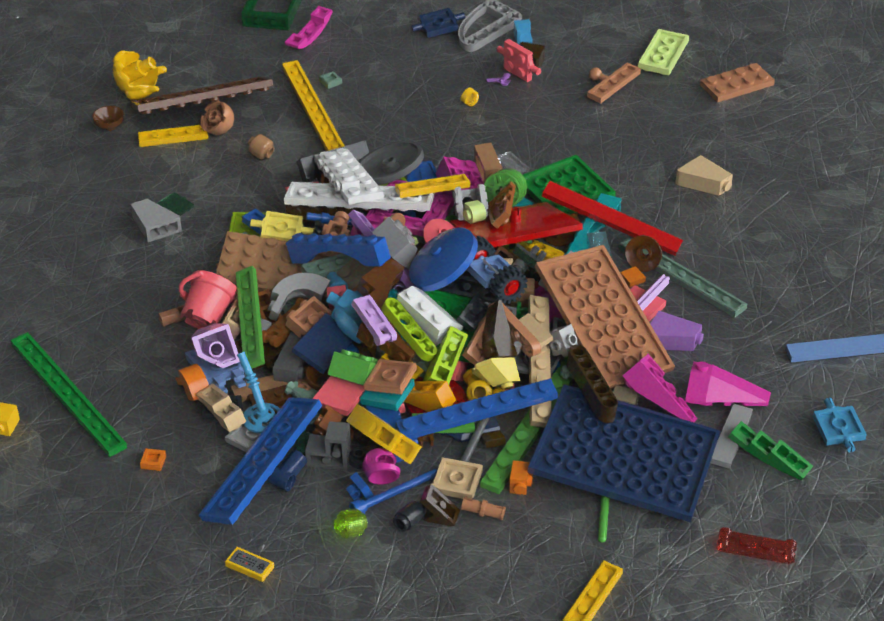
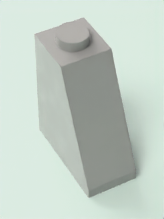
M149 199L131 204L132 217L147 242L182 232L180 216Z

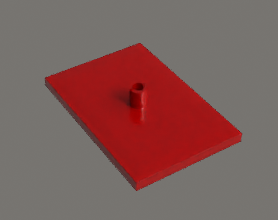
M547 202L512 208L508 222L498 229L492 225L489 215L484 221L472 224L465 221V219L462 221L458 219L449 221L455 228L470 230L476 238L477 236L484 237L493 247L583 230V223Z

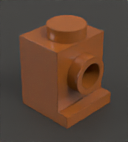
M326 405L314 421L315 428L312 433L315 435H326L329 421L340 422L343 416Z

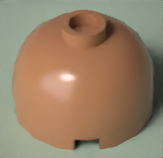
M215 100L210 102L204 109L206 113L204 116H201L200 124L202 129L208 133L223 135L233 126L234 113L226 103Z

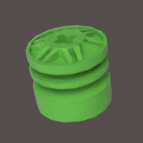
M510 168L494 173L484 183L488 198L486 201L489 203L500 192V188L503 189L512 181L516 185L512 207L524 199L527 193L526 179L520 172Z

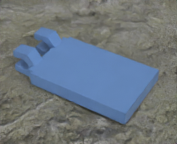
M195 349L185 352L186 359L191 365L197 363L201 367L209 385L214 384L225 393H228V390L224 385L230 379L234 380L238 388L246 386V382L242 379L245 376L240 362L221 368L198 357Z

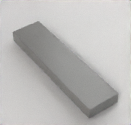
M733 404L717 441L711 464L730 469L739 445L728 436L741 421L748 426L753 409Z

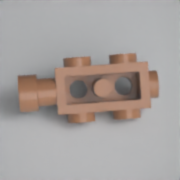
M343 211L336 212L333 221L330 220L329 224H324L322 235L332 234L338 236L346 234V236H349L350 230H347L348 214ZM333 251L319 253V255L325 257L340 254V252Z

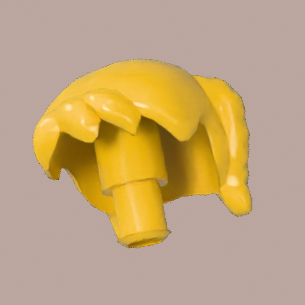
M122 50L116 53L113 58L112 71L118 88L125 93L129 100L144 99L152 93L158 92L159 87L155 86L158 75L167 72V68L165 66L156 67V61L150 56L141 61L139 60L140 55L138 53Z

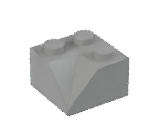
M388 217L372 233L377 237H385L391 257L409 270L418 249L415 246V239L411 236L412 232L406 226H403L398 219L394 221Z

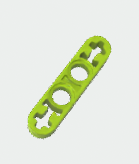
M387 298L382 305L384 315L422 360L432 361L438 352L435 344L397 299ZM400 319L404 320L408 325H405L402 322H400ZM411 334L418 336L419 339L414 338Z

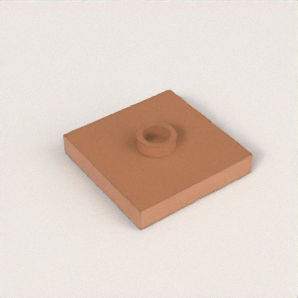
M379 359L365 381L364 389L367 391L402 395L417 370L416 363Z

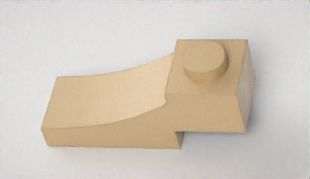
M211 384L196 393L199 401L211 411L221 426L228 432L239 429L242 424L247 422L241 408L231 401L230 396L216 385Z

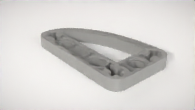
M486 0L473 9L461 22L458 29V43L463 50L474 52L514 29V20H522V14L497 0ZM486 12L498 18V20L469 37H465L468 28Z

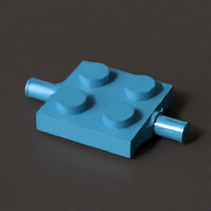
M826 398L824 403L827 408L813 412V419L826 446L844 444L847 452H854L856 447L853 442L866 440L867 434L853 406H835L832 398Z

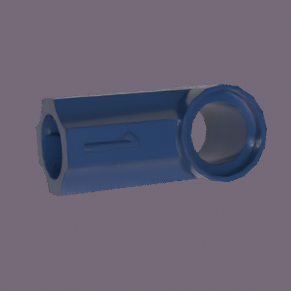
M297 450L292 451L280 467L277 466L274 469L273 473L268 477V482L285 491H290L295 484L296 476L306 465L307 458Z

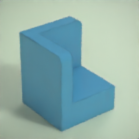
M530 19L514 20V37L517 44L521 42L532 43Z

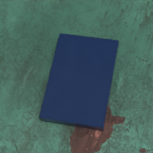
M325 313L292 348L291 352L324 374L330 367L334 351L341 352L342 349L346 350L354 341L339 329L332 316Z

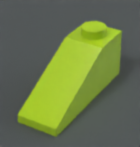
M453 326L449 327L437 349L436 356L428 366L423 381L446 380L449 385L468 334Z

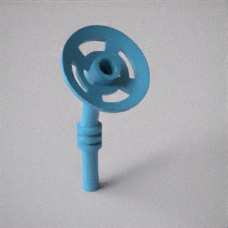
M245 352L237 354L246 375L244 378L247 380L246 383L249 384L248 388H251L256 402L255 405H252L244 412L243 415L247 421L244 423V426L251 432L261 434L267 427L262 426V423L273 419L276 415L273 409L278 412L280 408L271 403H264L259 388L260 382H257L256 373H253ZM248 417H251L255 425L249 422Z

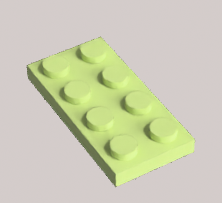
M658 29L638 62V67L645 71L670 75L689 41V35Z

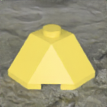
M514 357L490 358L475 364V368L471 369L472 374L484 380L492 387L508 389L514 386L513 383L520 381Z

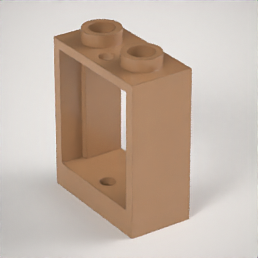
M492 143L474 145V162L485 183L487 178L503 168Z

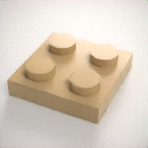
M442 457L433 485L445 496L473 499L483 471V465Z

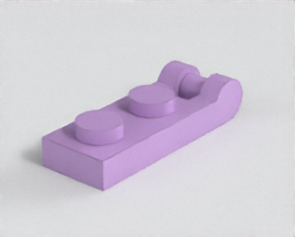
M371 295L353 299L352 307L374 337V342L377 346L385 344L386 341L392 342L397 340L396 331Z

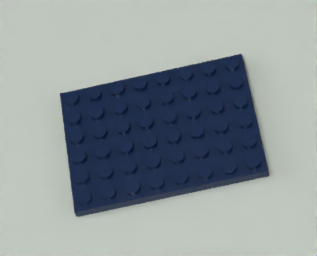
M564 384L527 472L691 523L721 430L619 400L615 420L611 423H604L598 420L580 389Z

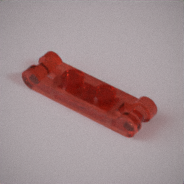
M727 527L719 530L718 536L720 539L717 541L716 548L721 552L785 564L795 562L796 555L794 552L797 550V542L793 539L777 540L733 532Z

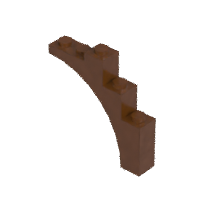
M391 257L380 267L376 266L362 276L357 291L362 296L371 295L382 311V305L388 298L390 290L400 281L405 267ZM389 321V323L391 324V326H392V327L394 328V330L396 331V329H395V327L393 326V324ZM362 322L356 337L369 348H372L376 345L374 337ZM397 331L396 341H386L385 344L378 346L395 361L412 362L416 353L404 342Z

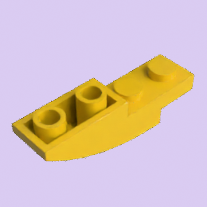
M356 404L346 420L367 437L408 464L413 462L422 446L359 404Z

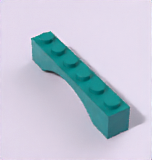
M601 193L598 199H595V201L621 212V198ZM586 216V220L582 221L583 230L576 231L574 241L569 243L566 254L570 251L578 252L589 249L588 242L590 238L607 225Z

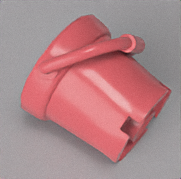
M205 270L193 272L179 284L180 297L185 301L180 317L182 319L185 316V323L196 329L219 323L230 303H233L237 298V287L228 279ZM190 281L191 287L189 293H187L183 288Z

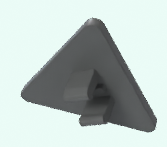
M516 244L517 247L537 262L542 261L546 256L543 250L538 256L536 255L540 250L536 245L529 252L520 244Z

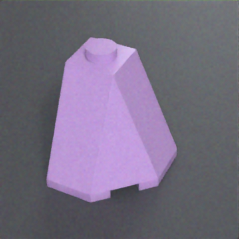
M214 323L198 329L192 335L191 340L198 357L221 368L240 362L237 356L239 353L229 324Z

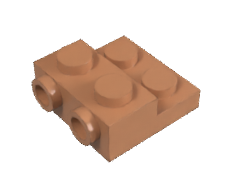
M313 296L308 301L305 299L299 305V309L296 311L292 310L287 315L285 326L300 338L325 313L331 316L332 311Z

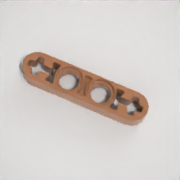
M503 304L513 341L521 342L522 346L520 349L530 358L540 354L541 345L537 338Z

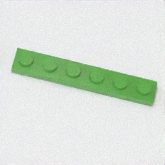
M250 266L236 272L242 352H245L253 369L265 364L257 274L256 269Z

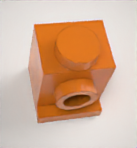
M513 460L510 475V493L526 495L527 487L532 486L533 474L527 472L530 462Z

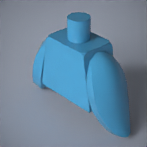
M347 289L342 296L331 292L326 302L335 306L331 314L332 318L335 319L339 329L346 336L358 344L362 343L356 335L363 321L351 304L353 299L363 296L358 291Z

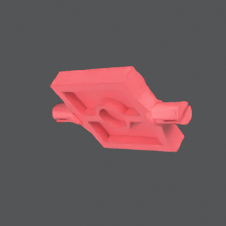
M510 39L504 41V48L502 46L497 47V52L504 56V69L526 82L532 80V72L536 75L541 73V69L533 64V52Z

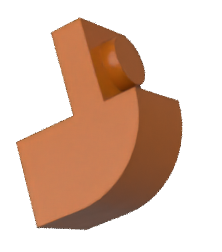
M197 363L178 370L179 376L175 377L177 384L183 385L187 398L190 401L197 400L196 393L209 386L203 370Z

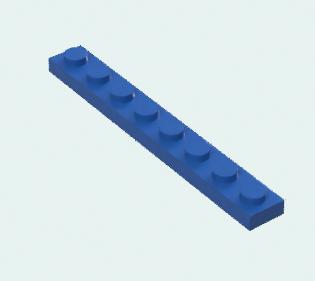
M550 378L397 420L396 428L408 438L414 439L558 399V392Z

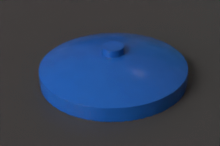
M466 228L449 229L435 236L421 248L413 259L409 269L410 281L416 288L426 292L438 290L452 283L472 263L478 248L476 237Z

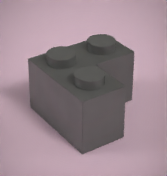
M329 421L326 435L310 434L305 451L307 458L306 466L347 470L349 453L351 451L350 423Z

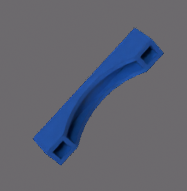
M297 233L286 242L291 262L298 264L308 263L319 253L327 251L346 254L358 260L364 266L380 267L391 258L385 237H377L376 235L346 236V234L334 236L332 234L317 235L313 233L303 235L302 233Z

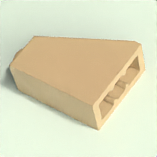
M700 155L677 169L675 184L719 196L731 189L733 174Z

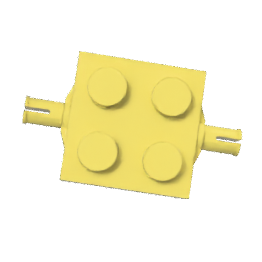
M267 211L263 220L251 219L250 227L261 228L262 238H275L282 241H289L297 233L313 234L314 228L303 227V216Z

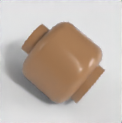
M258 134L255 137L252 136L248 141L249 153L260 160L270 158L274 152L273 141L262 134Z

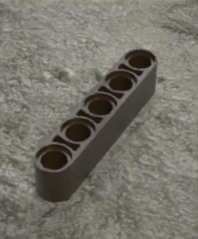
M581 345L571 346L567 359V368L598 420L604 423L613 422L618 407L617 398L587 349Z

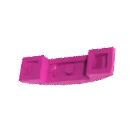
M318 6L310 14L311 20L298 34L293 33L285 41V45L297 49L310 45L327 25L332 15V10Z

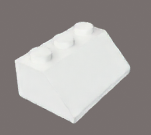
M411 286L398 294L397 300L435 346L442 342L450 326L460 331L463 329V326L423 290Z

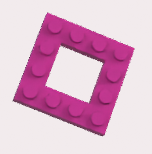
M395 180L393 182L388 183L386 186H395L396 184L406 183L408 181ZM454 190L435 193L430 211H426L422 219L404 215L406 220L405 226L412 232V235L423 237L424 227L429 221L433 219L445 220L455 204L452 194ZM372 208L366 215V218L371 224H381L384 217H390L394 214L392 213L394 209L381 210Z

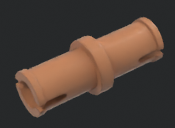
M464 497L461 510L478 513L481 517L486 515L503 520L506 507L490 504L487 500L478 501Z

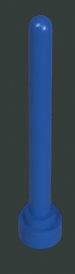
M438 469L426 472L367 500L356 499L350 502L349 508L352 515L358 518L364 515L368 508L434 479Z

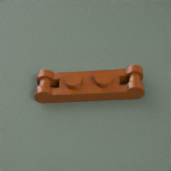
M299 297L292 308L270 328L262 331L264 343L269 342L271 346L278 347L288 338L291 330L285 326L287 322L286 317L292 310L296 311L299 309L298 307L305 300L304 298Z

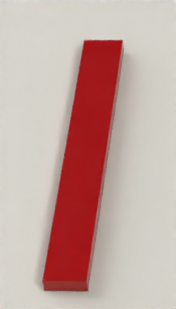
M549 181L542 193V197L633 238L640 235L650 236L659 243L662 251L676 256L683 242L680 238L552 181Z

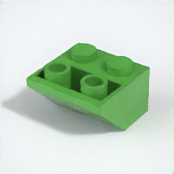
M350 350L334 351L327 375L364 385L378 359Z

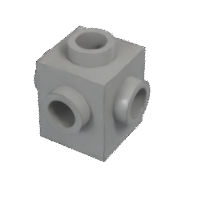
M572 324L558 327L549 332L553 336V341L549 343L553 356L562 354L563 357H566L569 354L570 347L578 345Z

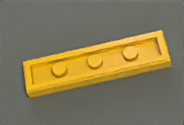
M201 125L138 132L139 146L146 147L208 139V132L203 130Z
M465 174L396 184L395 191L400 198L450 191L454 190L455 187H461V189L469 188L470 180Z
M603 560L562 621H591L623 574V568Z

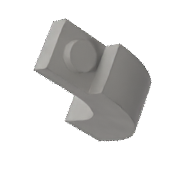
M297 273L284 278L272 290L270 298L272 301L268 308L270 311L269 318L276 321L286 302L295 297L310 299L314 296L321 302L330 280L313 273Z

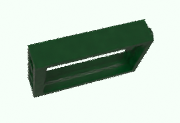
M247 0L241 13L242 26L289 31L302 0H291L286 14L253 11L258 0Z

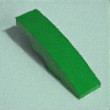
M742 421L728 436L732 441L764 463L799 480H803L813 467V465L781 439L776 443L762 430L757 434Z

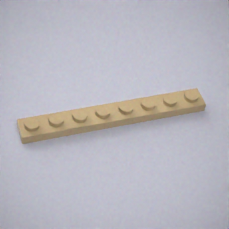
M530 295L528 298V313L550 332L549 298ZM549 343L541 348L540 354L529 357V384L551 378ZM551 401L529 406L531 426L546 427L552 413Z

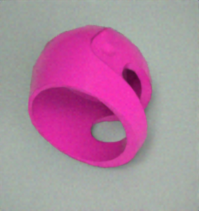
M374 448L364 457L363 470L371 483L377 485L389 484L400 477V468L395 465L396 457L387 449Z

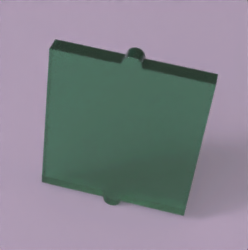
M175 192L157 203L179 216L195 207L186 197H182Z

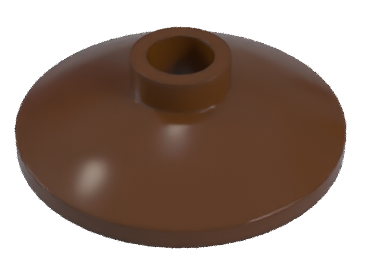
M640 235L629 241L626 246L625 255L631 267L636 266L641 272H648L660 264L662 250L655 239L650 236ZM643 249L648 251L647 255L643 253Z

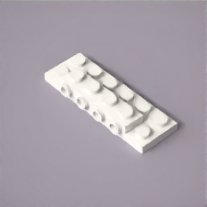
M340 148L337 151H324L314 155V161L318 165L319 170H322L324 176L329 179L330 184H333L335 190L341 194L348 205L384 198L382 189L348 149Z

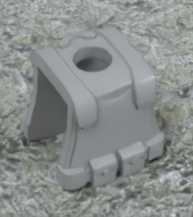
M478 184L477 188L461 190V187H455L452 194L455 203L454 212L458 220H464L462 200L465 197L471 198L472 201H480L485 207L486 217L488 216V202L486 201L488 198L483 184Z

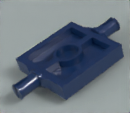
M450 8L422 14L419 15L420 24L412 25L413 32L423 30L428 38L451 33L458 30L457 20L465 19V13L454 14Z

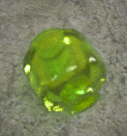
M358 509L341 511L338 513L336 520H334L335 531L339 532L340 536L345 539L361 536L368 525L366 515Z

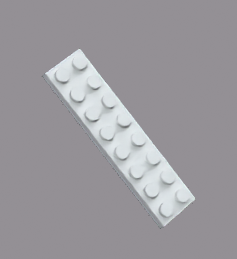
M291 182L284 197V204L291 206L308 205L309 207L326 206L328 208L344 207L346 209L355 207L365 210L378 208L381 210L398 209L400 211L417 210L418 212L430 211L435 193L400 198L395 191V186H379L383 191L384 198L348 205L341 194L335 190L333 184Z

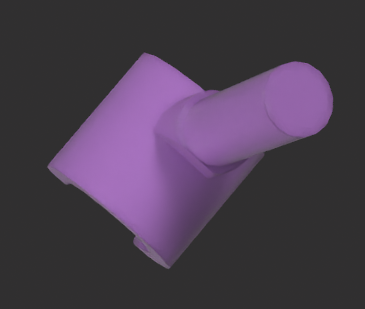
M504 73L501 78H487V82H498L503 86H507L511 81L507 80L510 74Z

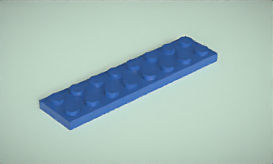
M288 398L200 512L199 516L202 521L233 525L238 520L240 514L250 504V501L261 489L280 461L284 459V456L295 444L301 433L317 415V412L323 406L319 399Z

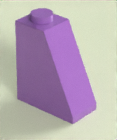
M658 311L650 323L665 350L694 351L697 344L700 345L703 340L704 334L701 333V324L662 311Z

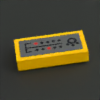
M236 547L225 561L226 567L261 582L266 579L274 568V562L239 547Z

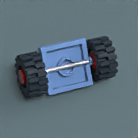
M477 236V252L466 270L485 288H491V293L498 300H502V303L510 304L511 300L515 302L517 297L520 299L522 297L520 294L525 293L524 288H527L526 282L528 281L526 276L515 266L510 265L499 254L495 255L494 247L484 237Z

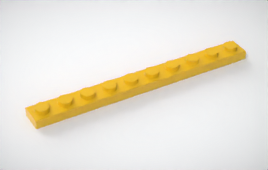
M298 60L282 63V69L325 150L329 151L343 147L344 144Z

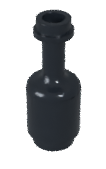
M410 501L395 514L393 518L394 526L402 532L410 530L424 518V509L426 507L421 502Z

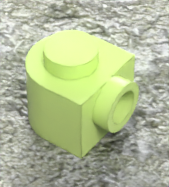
M475 200L464 203L463 217L465 221L472 224L486 219V210L480 201Z

